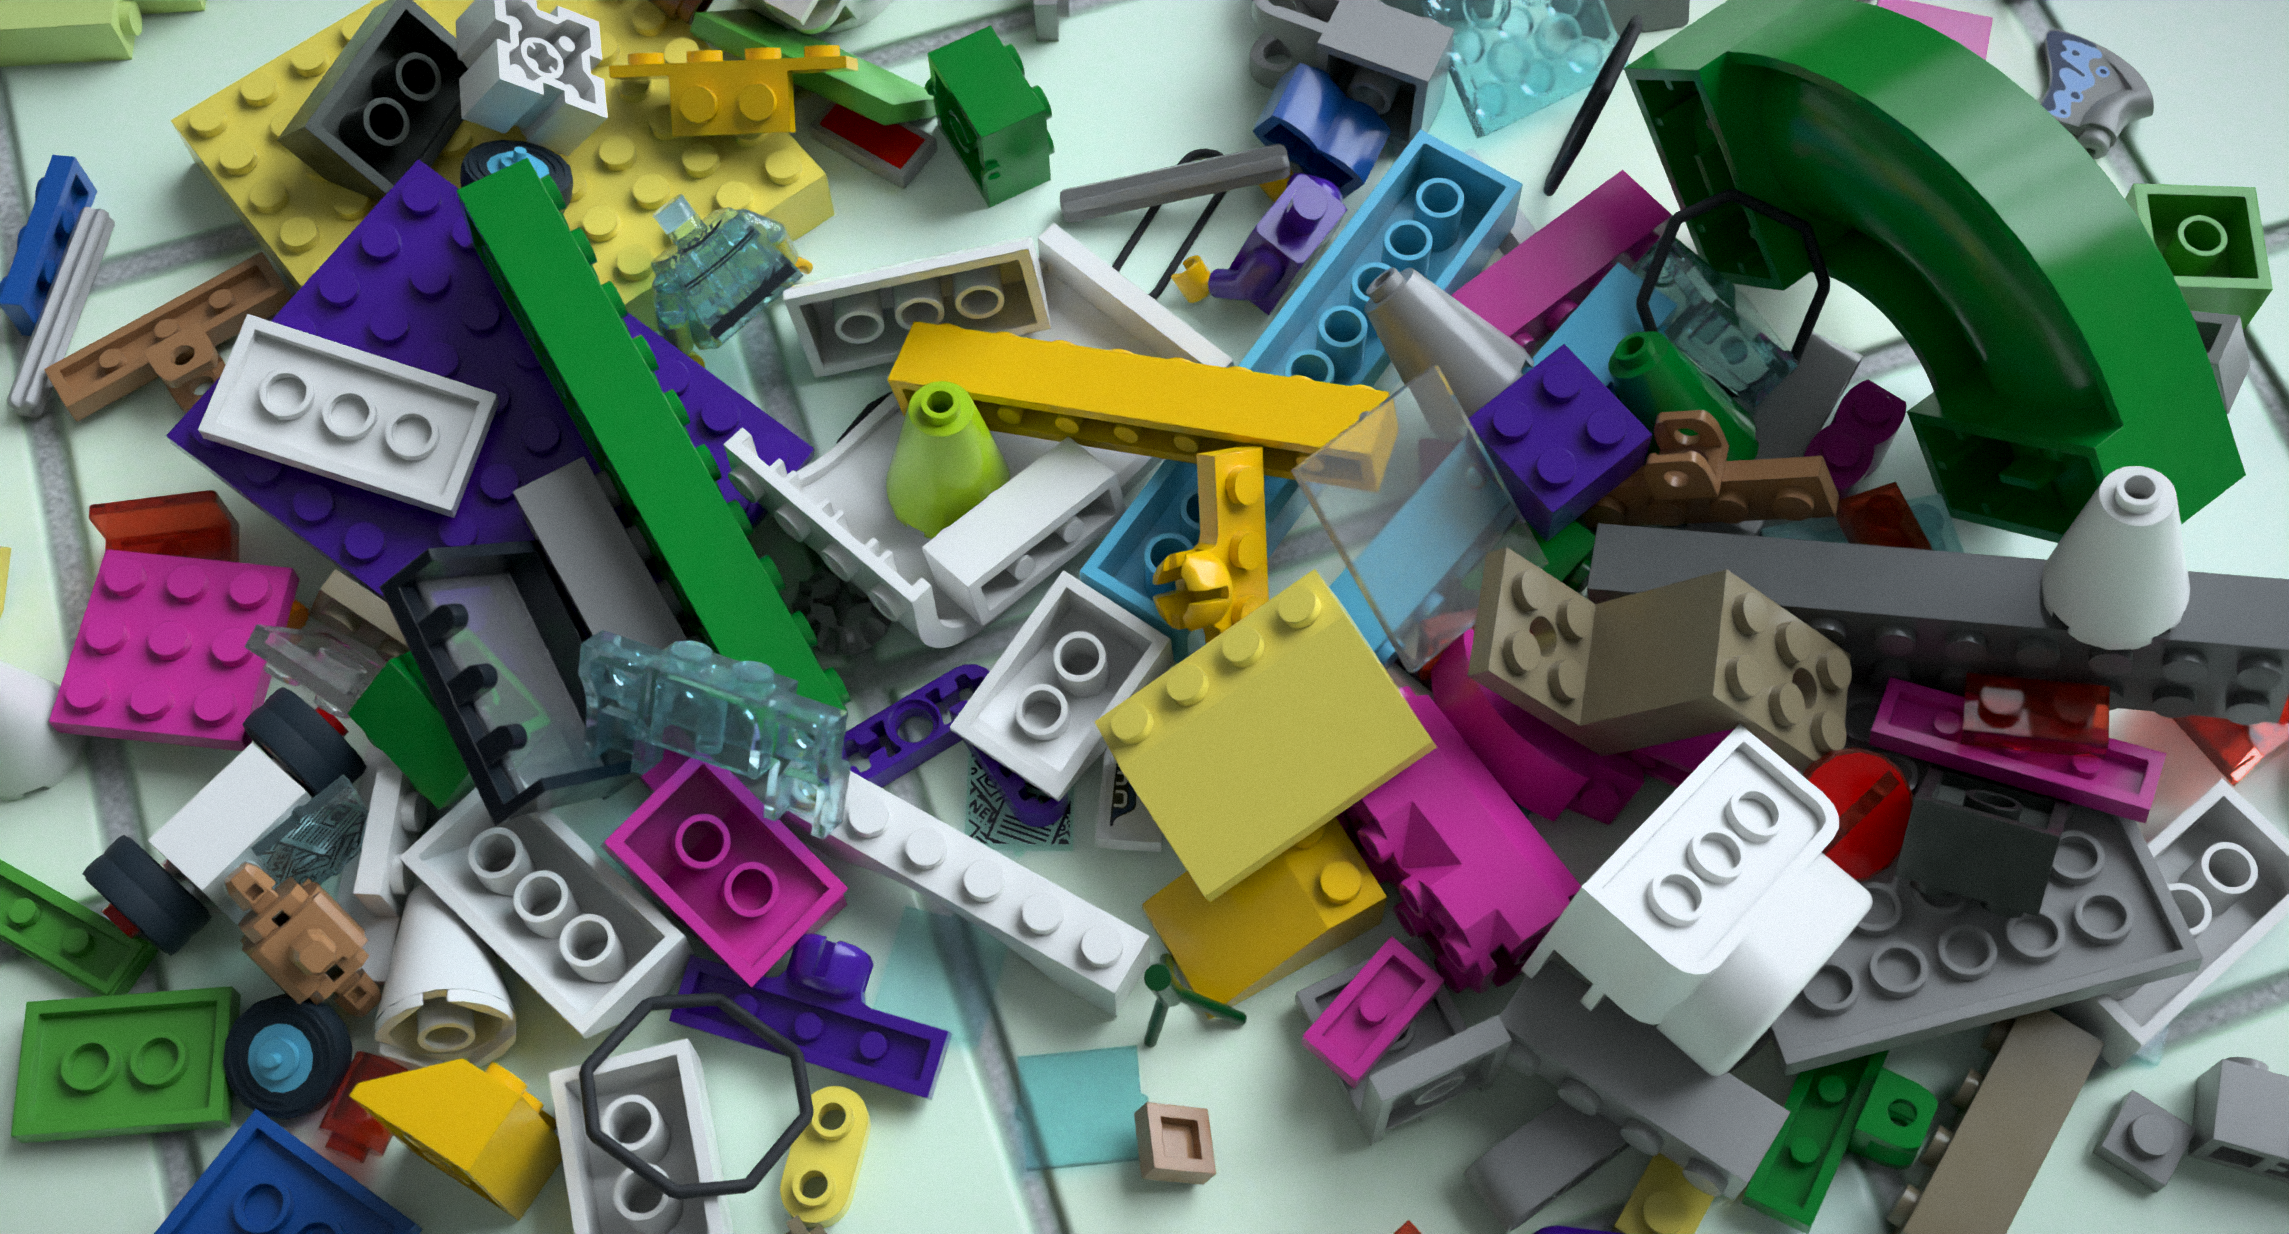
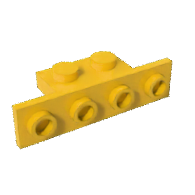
M839 45L804 46V57L781 58V48L745 49V60L723 61L721 50H696L686 52L687 62L665 63L664 53L628 54V65L609 66L610 78L626 81L669 79L673 137L796 133L792 74L858 71V59L840 56Z

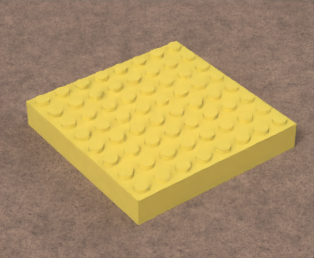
M372 0L170 120L194 162L296 291L308 281L379 201L325 180L280 144L277 139L373 8L387 0ZM474 0L413 1L457 38L456 20ZM536 0L537 9L548 14L556 6H560L599 22L602 61L591 71V74L604 79L608 118L569 156L552 151L560 155L570 166L573 178L572 198L563 215L570 231L580 227L590 242L597 258V263L593 264V267L601 285L611 281L620 294L627 312L654 332L666 326L665 320L668 316H681L704 301L707 295H713L730 284V276L732 274H737L740 277L729 259L727 265L721 266L701 282L698 294L689 298L681 297L676 287L673 286L672 279L675 277L671 272L673 266H679L681 270L684 267L690 268L692 273L699 276L715 264L721 256L727 254L720 242L712 246L708 240L705 246L687 259L685 263L672 262L663 258V255L673 259H682V257L667 255L666 253H673L674 249H681V240L685 237L693 239L694 232H699V226H701V241L703 239L702 223L705 224L707 233L722 219L717 230L722 234L731 249L753 229L752 234L733 253L756 232V235L735 254L739 265L747 273L754 268V265L756 267L773 255L766 241V235L770 231H778L786 246H788L835 215L826 173L789 133L673 137L669 79L626 81L610 78L609 66L628 65V54L664 53L665 63L687 62V51L712 50L705 41L693 36V33L690 32L691 26L682 19L674 21L648 0ZM463 120L430 168L460 189L461 164L471 148L484 142L497 140L527 142L526 137L522 134L520 128L515 125L504 134ZM673 198L688 219L668 233L654 213ZM714 232V233L718 236V238L721 240V242L723 243V245L726 247L727 251L729 252V249L727 248V246H726V244L724 243V241L721 239V237H720L716 232ZM686 242L685 249L695 244ZM699 245L698 247H696V248H695L691 253H689L687 256H685V259H686L688 256H690L692 253H694V252L700 247V245ZM732 257V260H733L735 266L737 267V269L739 270V272L741 273V275H743L742 272H741V270L739 269V267L737 266L736 262L734 261V259H733V257ZM720 263L717 264L713 269L707 272L700 279L704 278L706 275H708L710 272L716 269L720 265Z

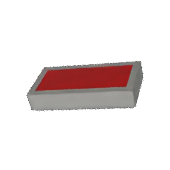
M830 101L809 125L812 139L903 190L938 150L937 141L934 136L908 122L884 126L833 101Z

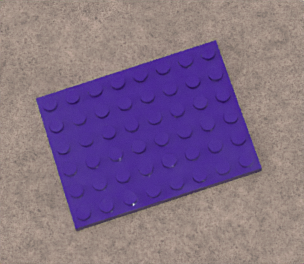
M419 159L276 314L271 322L497 394L499 405L455 517L452 518L203 438L198 429L220 377L166 435L173 446L385 602L386 600L380 586L428 548L535 540L518 509L513 491L583 456L594 475L601 472L470 242L456 191L459 188ZM628 313V316L623 319L631 338L642 335L656 358L659 370L654 373L662 392L665 393L673 389L688 414L690 424L685 427L693 446L696 448L705 444L715 459L722 475V479L718 480L717 483L726 503L733 499L740 503L754 531L769 512L759 503L748 501L730 482L728 474L732 470L723 444L743 427L752 435L758 457L769 467L780 458L785 464L787 474L792 470L797 472L807 466L814 457L815 449ZM621 506L614 508L624 528L632 526ZM651 560L644 563L656 584L663 581ZM479 588L429 593L428 596L434 608L445 604L460 603L467 609L469 621L463 630H467L548 713L488 589ZM567 598L616 698H618L621 693ZM683 615L675 618L678 623L683 618Z

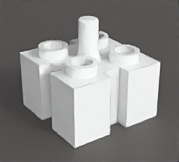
M474 0L456 20L458 60L463 61L468 68L459 79L461 119L504 134L513 125L518 126L526 137L527 142L569 156L608 118L604 79L591 74V71L602 61L598 21L560 6H556L548 14L537 9L536 0Z

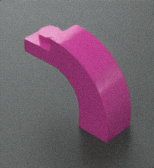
M1463 626L1431 669L1433 698L1437 707L1512 800L1551 821H1555L1566 808L1610 825L1645 783L1642 764L1616 754L1600 756L1468 677L1474 630Z

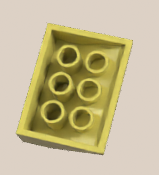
M1316 569L1310 571L1095 721L1121 771L1209 902L1437 748L1342 603Z

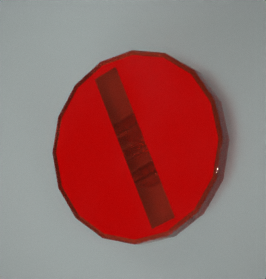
M1858 747L1830 751L1811 763L1802 776L1828 797L1834 804L1839 816V829L1822 853L1857 882L1870 880L1891 866L1901 852L1913 806L1912 791L1902 770L1883 754Z

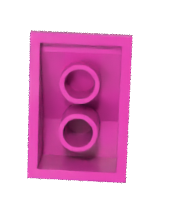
M704 744L600 845L655 901L750 988L848 890V887Z

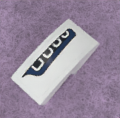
M1107 747L1104 754L1097 813L1096 848L1162 853V831L1121 771L1109 747Z

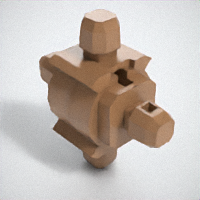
M246 861L226 877L224 883L227 893L243 912L249 908L252 909L238 924L245 934L240 940L243 943L242 951L286 995L292 997L298 1004L310 998L317 1005L332 994L331 998L350 1015L359 1018L366 1016L379 1004L382 997L379 987L363 968L359 969L369 957L362 948L368 941L365 937V930L317 882H312L308 878L299 885L291 876L273 889L272 887L276 883L275 880L259 866Z

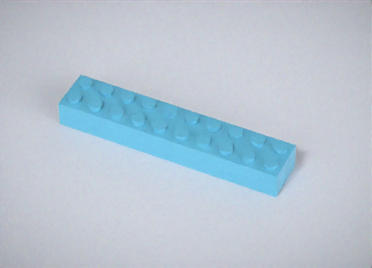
M1420 129L1238 366L1253 372L1286 377L1300 375L1319 382L1346 386L1366 385L1375 390L1387 391L1390 395L1401 378L1364 311L1365 305L1370 299L1366 294L1367 288L1379 275L1392 267H1395L1398 272L1407 268H1413L1449 295L1453 294L1480 273L1514 227L1523 184ZM1166 459L1080 570V581L1170 638L1174 661L1180 663L1205 645L1203 628L1189 631L1187 628L1179 630L1167 624L1159 615L1153 596L1176 590L1175 581L1160 585L1152 584L1157 567L1169 554L1191 550L1199 541L1197 464ZM1264 475L1267 560L1323 486L1322 484Z

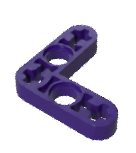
M964 664L943 674L844 732L834 740L829 749L828 759L883 788L963 740L1009 809L1023 824L1031 827H1046L1057 822L1064 815L1068 807V792L1059 802L1052 797L1043 804H1040L1034 797L1028 799L1025 781L1022 777L951 731V724L968 702L967 700L961 701L959 693L967 688L974 693L990 672L988 669L976 664ZM941 702L945 713H950L951 722L948 724H944L940 710L936 706L937 703ZM912 717H923L933 723V729L924 740L907 742L898 736V729L901 724ZM883 735H887L891 749L895 753L892 757H888L885 746L881 747L879 738ZM859 753L864 759L869 758L871 767L866 771L860 772L857 767L850 766L848 758L853 754Z

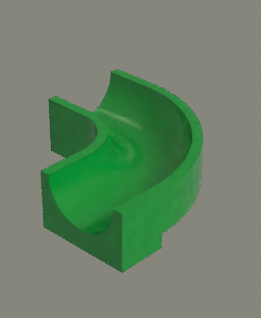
M1727 0L1623 68L1680 210L1726 189H1738L1806 220L1813 227L1829 277L1849 286L1870 301L1888 318L1907 341L1925 370L1934 390L1933 393L1909 409L1907 414L1946 516L2059 543L2102 481L2117 469L2141 466L2153 469L2164 475L2175 488L2181 525L2246 476L2214 372L2194 317L2169 266L2145 226L2108 175L2061 123L2035 98L2002 71L1961 43L1920 21L1881 6L1856 0ZM1733 201L1685 222L1707 278L1710 281L1784 291L1810 272L1814 273L1800 231Z

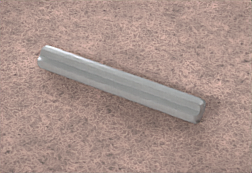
M1274 144L1066 188L1060 192V208L1066 222L1076 223L1286 179L1290 176V162L1285 146L1283 144Z
M84 207L78 214L6 400L7 405L18 415L37 418L45 410L53 384L44 369L62 360L66 355L115 226L114 220L109 217V212L101 208Z

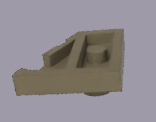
M334 569L320 588L310 609L309 616L376 650V653L386 662L408 653L410 649L388 604Z

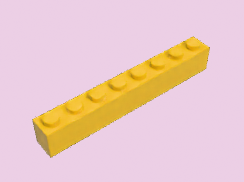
M914 321L887 379L904 417L911 397L919 388L932 382L946 381L955 383L968 392L990 431L1061 442L1069 436L1082 446L1197 464L1196 454L1244 445L1263 447L1264 475L1372 493L1376 492L1396 432L1389 392L1375 390L1366 385L1346 386L1314 381L1300 375L1286 377L1253 372L1240 366L1225 368L1193 363L1179 357L1165 359L1133 354L1124 349L1105 350L1078 346L1064 340H1054L1052 342L1018 337L1015 334L1004 331L990 333L964 329L950 323L937 325Z

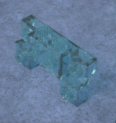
M601 630L581 643L578 675L584 686L587 707L583 756L596 759L609 748H614L632 754L631 771L644 775L663 760L664 748L755 780L769 770L764 818L776 821L789 809L814 818L811 835L821 839L826 838L843 822L851 762L841 759L848 711L797 695V680L774 673V670L764 663L756 661L740 662L713 653L709 646L700 642L676 640L662 650Z

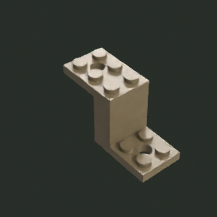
M1508 547L1486 553L1468 677L1600 756L1735 729L1741 724L1785 762L1811 777L1816 769L1836 756L1842 755L1847 738L1845 716L1847 692L1852 679V670L1850 665L1851 654L1727 569L1594 604Z

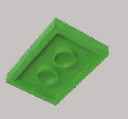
M229 986L26 1002L11 1137L21 1143L230 1127L233 1090L229 1086L223 1061L225 1040L235 1020L239 1017L241 994L235 988Z

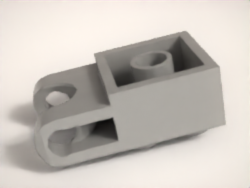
M1252 0L1253 20L1256 26L1264 31L1252 45L1249 57L1250 74L1257 83L1274 90L1283 75L1298 63H1303L1328 73L1333 82L1342 90L1345 97L1364 102L1374 108L1378 116L1391 130L1386 142L1406 148L1420 129L1427 133L1429 132L1444 102L1454 28L1442 25L1434 19L1419 17L1385 5L1379 0H1291L1296 7L1295 11L1282 6H1274L1269 3V0ZM1277 54L1284 55L1290 59L1282 64H1271L1266 61L1269 56Z

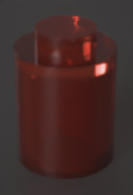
M357 1051L318 1127L321 1133L329 1137L324 1148L333 1154L358 1164H364L368 1154L383 1157L393 1135L349 1095L358 1083L410 1070L375 1054Z

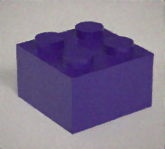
M1563 344L1465 420L1462 452L1539 535L1548 542L1644 465L1653 434Z

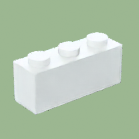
M1068 436L1047 453L1039 456L1034 463L998 490L990 493L985 500L949 527L941 530L936 537L922 546L937 587L984 627L1112 528L1127 509L1116 473Z

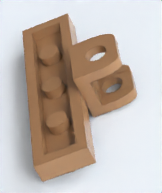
M263 251L44 370L65 407L76 422L158 377L163 381L181 410L187 413L203 396L194 394L196 388L205 382L214 383L222 375L226 364L215 346L239 334L247 314L266 319L279 312L292 296Z
M1704 410L1662 412L1657 415L1653 430L1655 440L1660 449L1659 455L1656 453L1649 454L1645 466L1638 469L1581 515L1588 528H1597L1598 523L1625 526L1662 525L1672 527L1688 523L1723 522L1737 524L1743 521L1781 519L1801 521L1807 518L1835 517L1839 495L1823 456L1726 461L1729 444L1718 421L1710 413ZM1678 429H1691L1697 432L1698 435L1687 436L1680 433Z

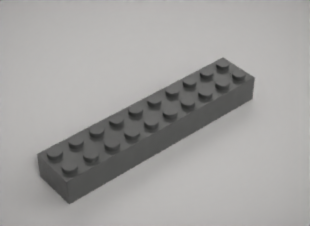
M1601 523L1597 525L1587 588L1588 600L1594 604L1727 569L1851 654L1852 679L1850 683L1868 684L1881 690H1886L1888 681L1892 677L1965 698L1979 694L2012 698L2024 704H2040L2046 701L2079 704L2096 711H2110L2121 708L2153 711L2169 718H2182L2189 715L2227 718L2234 723L2242 725H2254L2262 722L2278 723L2289 695V579L2188 571L2190 584L2189 601L2180 623L2170 631L2169 628L2158 636L2153 637L2151 644L2138 649L2107 650L2078 641L2067 633L2069 626L2060 620L2054 612L2051 617L2045 608L2041 580L2047 559Z

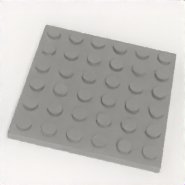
M1850 683L1847 692L1845 716L1847 738L1842 755L1862 752L1881 757L1900 773L1909 792L1910 814L1915 796L1932 765L1987 779L1869 745L1871 729L1885 690L1876 688L1873 685ZM1979 694L1966 697L2091 732L2078 704L2047 701L2040 704H2024L2012 698ZM1798 770V772L1803 777H1805L1807 780L1810 779L1809 776ZM1890 770L1839 817V829L1835 837L1822 851L1823 854L1826 855L1900 784ZM2070 803L2038 917L2024 913L2021 918L2003 917L1983 909L1980 906L1981 900L1953 892L1950 897H1935L1913 889L1909 885L1910 880L1894 876L1901 846L1887 865L1869 877L1854 879L1871 894L1872 906L1767 1030L1784 1075L1788 1076L2197 971L2203 956L2136 821Z

